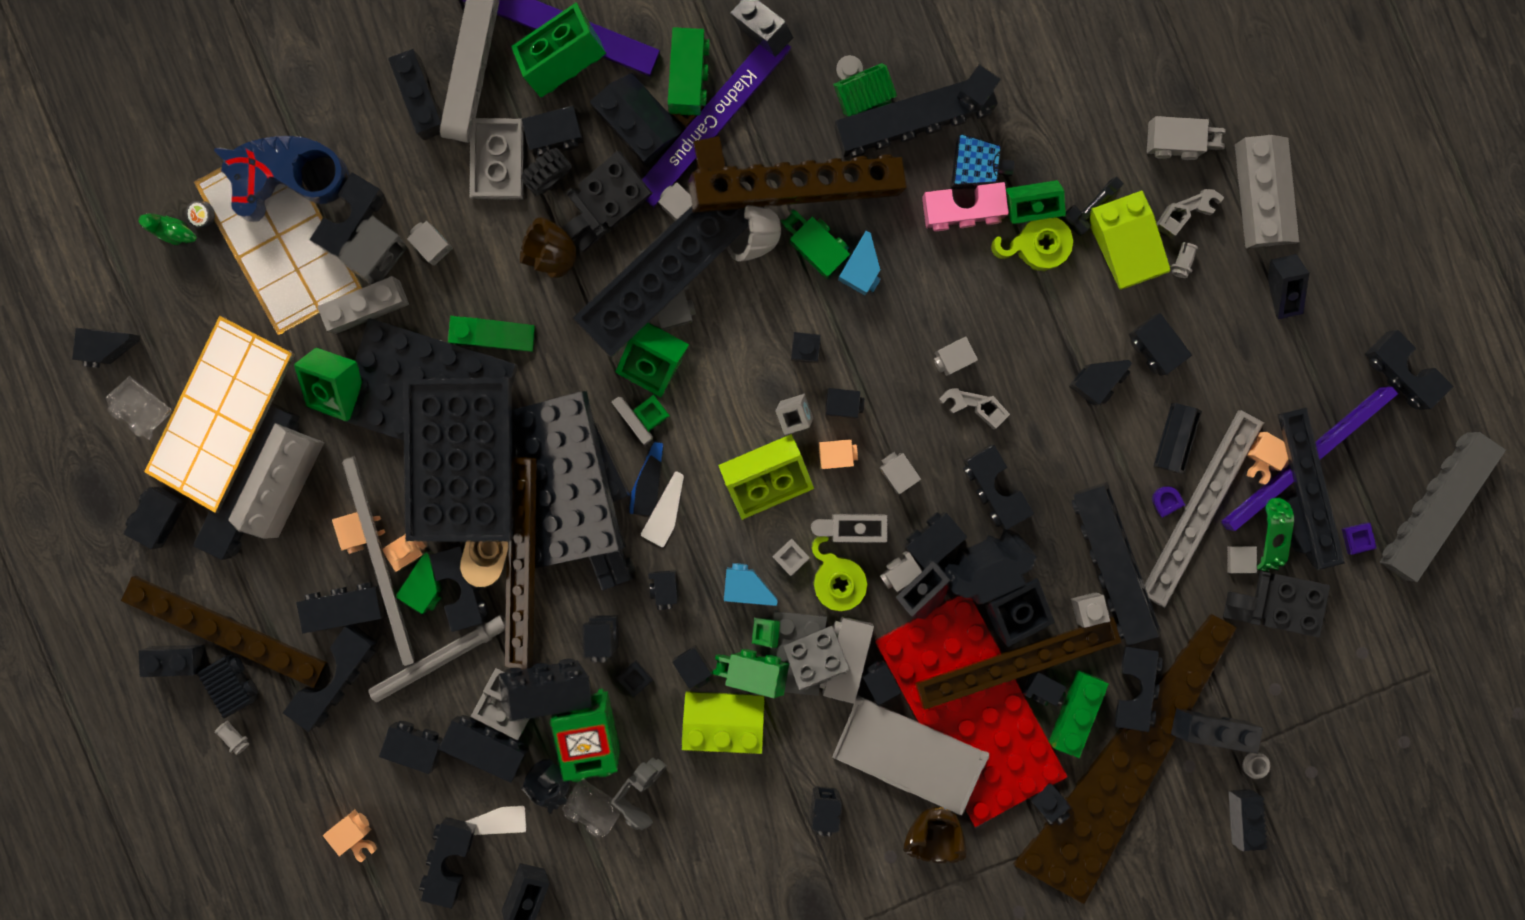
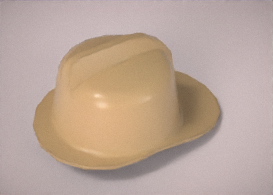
M466 541L460 567L464 579L476 587L489 586L499 579L508 552V541Z

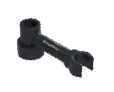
M1117 176L1112 178L1083 211L1074 204L1066 211V216L1060 217V220L1065 222L1067 226H1070L1079 236L1083 235L1091 227L1088 220L1090 219L1092 208L1103 205L1124 183Z

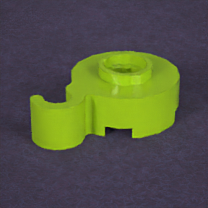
M1054 217L1029 222L1024 226L1018 237L1011 241L1009 250H1004L1001 247V237H996L992 241L991 249L993 254L999 259H1007L1017 253L1033 270L1047 271L1056 268L1067 260L1072 252L1073 237L1066 223ZM1044 237L1050 241V246H1048L1047 250H1044V245H1039V241Z
M818 536L813 540L811 546L815 557L823 561L815 574L813 582L815 594L821 603L831 610H850L860 604L866 594L867 581L865 573L857 563L850 559L837 557L832 552L820 553L818 550L820 543L827 542L829 538L828 536ZM838 577L842 580H847V585H844L845 589L842 591L839 588H833V584L836 583L835 579Z

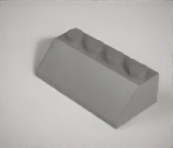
M1276 135L1245 137L1235 144L1245 249L1299 243L1289 139Z
M275 423L229 521L239 531L263 539L279 538L324 442Z

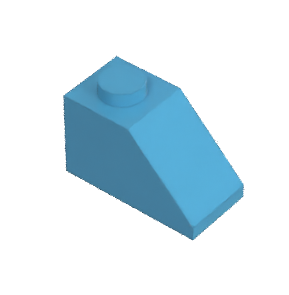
M865 231L838 278L840 282L863 295H866L868 290L874 292L881 280L877 276L880 267L871 233Z
M733 563L732 568L727 567L724 601L777 606V597L753 569H748V564Z

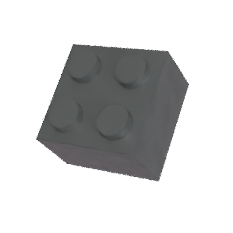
M373 216L360 224L357 229L358 234L352 242L348 241L340 250L341 255L338 258L352 272L370 285L383 280L408 248L396 233Z

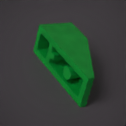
M450 316L448 343L461 346L533 352L535 325Z

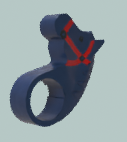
M274 136L247 142L234 150L214 149L223 159L221 172L231 182L232 210L249 222H258L264 217L266 212L265 200L273 194L278 184L287 186L311 202L327 204L340 198L338 193L349 177L348 168L339 156L321 143L304 137ZM321 157L333 159L336 172L332 183L324 190L318 192L306 191L302 183L303 173L301 172L306 162H311Z

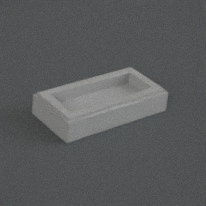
M619 396L613 400L612 404L644 445L649 443L653 438L627 402Z

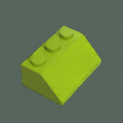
M792 434L718 465L742 520L814 489Z
M686 691L682 750L762 754L764 696Z

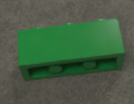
M672 27L668 90L669 114L701 115V106H706L707 90H702L703 81H708V64H704V56H709L710 39H705L704 29Z
M1080 670L1076 671L1049 739V743L1054 749L1080 758L1109 684Z

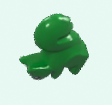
M153 213L143 214L139 217V224L146 231L168 243L178 246L181 242L190 243L197 239L196 235L187 228L186 222Z

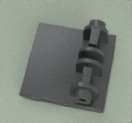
M833 626L783 646L799 691L808 690L809 687L818 683L823 684L825 680L828 679L830 681L832 677L843 673L844 675L850 669Z

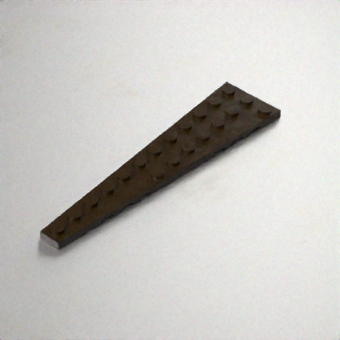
M1213 614L1208 616L1189 640L1187 646L1175 658L1173 665L1159 678L1158 699L1153 700L1152 710L1156 711L1154 727L1150 726L1149 732L1120 728L1091 764L1087 773L1076 783L1075 789L1068 797H1065L1067 802L1073 807L1069 811L1071 816L1060 826L1057 823L1050 825L1046 821L1041 832L1036 838L1031 840L1013 863L1017 868L1085 904L1176 739V736L1171 735L1176 708L1192 710L1237 627Z

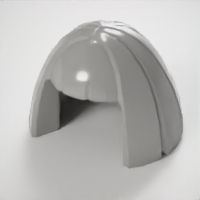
M745 207L744 217L750 220L749 227L727 247L728 253L731 254L733 260L747 261L758 258L771 251L779 242L781 235L780 219L770 208Z

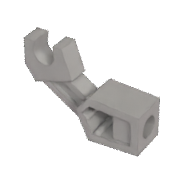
M1204 189L1196 196L1179 203H1172L1167 206L1157 222L1158 230L1172 238L1177 235L1191 217L1190 211L1195 210L1196 212L1211 215L1216 209L1210 207L1209 200L1212 199L1218 204L1224 197L1215 190ZM1171 212H1181L1182 217L1179 218V222L1170 216Z
M958 388L947 390L938 399L942 404L947 398L954 400V406L949 410L951 413H955L967 406L975 407V413L993 429H996L1010 415L994 396L988 397L959 391ZM986 402L995 407L989 415H986L985 411L981 410V405H984Z

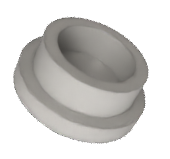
M851 55L841 58L836 67L837 75L841 80L863 71L861 61Z
M1260 752L1258 754L1249 753L1243 760L1244 772L1254 779L1263 778L1270 770V761Z

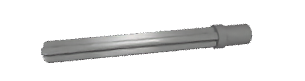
M500 615L485 624L477 626V629L369 689L371 699L379 702L478 645L492 640L493 637L505 631L504 617Z

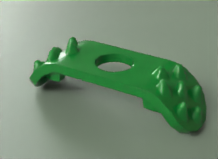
M1281 498L1270 499L1265 508L1268 516V529L1264 555L1261 557V563L1257 565V570L1269 572V569L1279 570V567L1286 564L1289 556L1294 514L1290 504ZM1283 534V543L1278 547H1273V539L1277 535Z

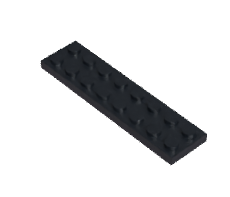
M716 183L713 185L717 192H725V188L721 184ZM740 183V186H741L744 190H747V189ZM691 206L576 314L573 319L612 358L749 227L750 220L744 217L745 208L693 213Z

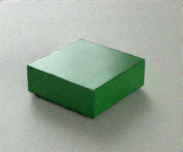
M655 395L633 410L649 432L670 416Z
M755 617L752 644L778 648L780 621Z

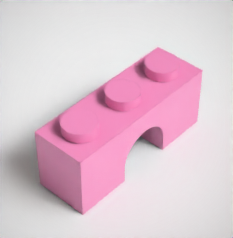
M1005 182L977 186L974 190L975 204L968 209L961 208L955 204L952 189L925 192L922 200L926 228L933 227V231H944L949 229V225L959 224L960 228L976 226L975 222L985 221L986 225L1001 223V219L1008 215Z

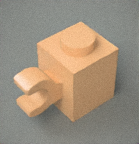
M1259 432L1247 454V457L1256 461L1248 470L1247 476L1253 478L1256 472L1260 471L1262 478L1259 483L1267 484L1271 477L1269 469L1281 471L1289 465V459L1284 441L1268 432Z
M357 512L332 519L342 551L347 549L348 554L364 550L363 544H366V540ZM374 516V522L381 520V517ZM385 530L377 531L378 536L383 535Z
M405 535L381 550L395 572L419 560L424 552H427L426 547L428 545L426 541H405Z
M353 810L323 835L339 856L351 848L359 862L364 861L366 858L362 853V848H367L371 854L377 850L374 842L362 839L371 831L367 818L356 810Z

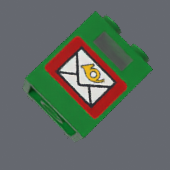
M599 689L598 693L591 694V708L552 714L551 725L564 781L572 780L578 782L596 775L606 777L618 770L620 747L608 691L604 692V689Z

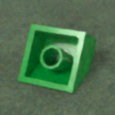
M647 323L627 343L615 373L662 397L677 371L689 344L653 324Z
M314 348L294 364L306 406L347 422L351 418L362 385L357 362L319 348Z

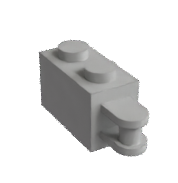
M1155 116L1148 123L1147 154H1155V158L1167 159L1171 158V155H1178L1183 160H1196L1207 150L1225 149L1222 139L1223 135L1226 134V129L1208 127L1209 119ZM1208 135H1212L1211 142H1208Z
M832 514V519H817L813 521L811 530L817 536H832L833 542H887V515Z

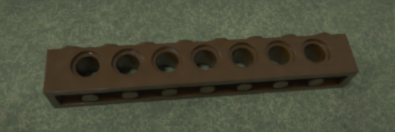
M890 154L881 155L877 159H867L866 156L853 158L851 161L833 158L827 160L826 163H816L815 160H807L801 162L800 165H790L789 162H781L773 167L754 164L746 169H738L737 166L724 167L719 171L701 168L693 172L689 179L693 213L743 209L746 206L768 207L899 196L907 188L902 157H893ZM870 172H875L879 176V180L873 179ZM844 174H850L854 182L846 180ZM818 176L826 177L829 184H823ZM792 178H799L803 182V186H797ZM766 180H773L777 184V188L769 187ZM740 182H747L751 186V190H744L740 186ZM713 184H721L725 188V192H717Z

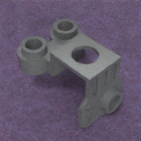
M653 757L647 764L643 762L636 769L633 776L627 779L611 801V804L623 813L626 823L633 829L643 831L650 827L653 821L651 817L639 807L632 805L624 796L632 785L640 792L652 786L667 768V765L660 759L656 760Z

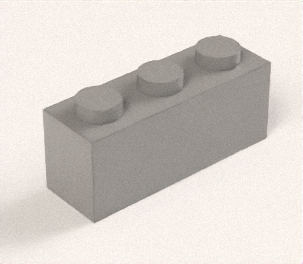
M391 276L321 304L317 308L326 330L337 334L365 323L370 318L375 319L409 305L400 280Z
M841 616L840 622L835 621L833 629L850 669L844 675L842 673L832 677L830 681L827 679L823 684L820 683L819 688H823L822 693L825 697L855 704L874 625L869 622Z

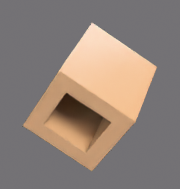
M851 440L818 443L821 469L854 466L853 461L858 460L857 445H852Z

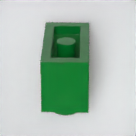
M431 550L424 552L395 596L421 614L429 610L434 611L442 599L439 597L443 590L441 580L436 581L429 555L435 554Z

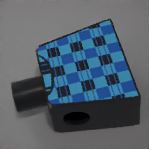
M959 134L955 145L950 189H974L980 185L996 184L998 175L1012 177L1014 160L1000 159L1001 146L998 144Z

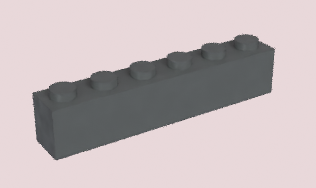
M1468 432L1458 439L1456 443L1457 448L1451 456L1444 460L1441 465V472L1430 481L1426 488L1427 493L1413 506L1412 515L1408 521L1399 527L1397 531L1398 536L1394 542L1384 549L1383 558L1379 563L1404 580L1418 582L1505 453L1506 449L1481 432Z

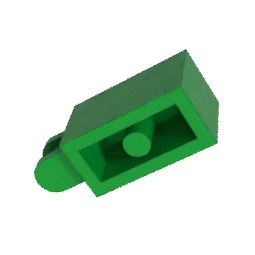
M792 208L789 211L791 214L785 220H780V224L792 235L789 243L827 280L849 258L850 253L847 251L849 247L841 238L835 239L829 233L831 229L822 219L816 220L812 216L806 221ZM799 222L802 227L796 232L792 227Z
M741 649V652L731 654V657L715 655L717 664L712 674L727 678L726 686L771 698L784 695L789 664L781 662L780 657L765 655V658L756 656L757 652L749 649Z

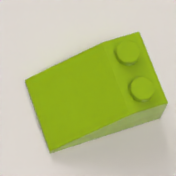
M1143 191L1092 208L1089 219L1090 228L1119 290L1170 272L1171 269L1158 227Z

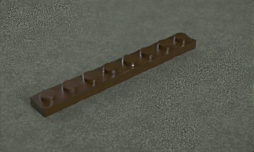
M516 456L512 457L513 541H508L506 556L505 667L528 669L533 666L537 459Z
M137 576L131 577L121 599L122 602L312 688L317 687L328 663Z
M1109 617V622L1085 628L1081 626L916 682L915 686L922 708L926 710L1122 643L1114 617Z

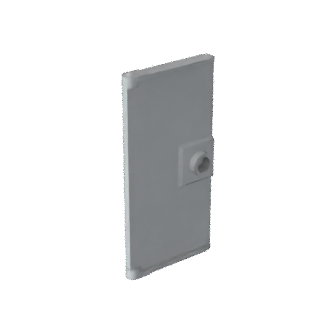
M858 695L832 758L962 816L979 775L989 759V753Z

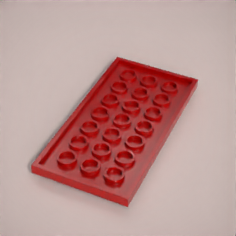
M957 595L940 604L925 619L915 618L874 640L919 723L989 753V759L986 761L965 807L975 827L1043 791L1049 783L1054 785L1067 778L1062 765L1015 679L926 710L922 708L915 686L916 682L1001 654L971 597L965 598Z

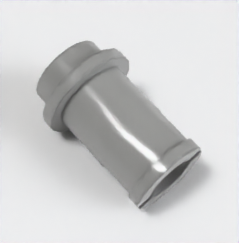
M1185 242L1181 244L1176 263L1171 266L1173 275L1187 278L1189 274H1192L1191 266L1198 251L1196 245L1187 243L1186 246Z
M229 721L221 724L214 732L228 745L230 753L234 752L238 755L249 746L248 738L246 736L242 737Z

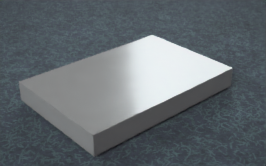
M475 118L470 140L471 199L524 200V182L521 180V175L524 173L525 131L522 119Z

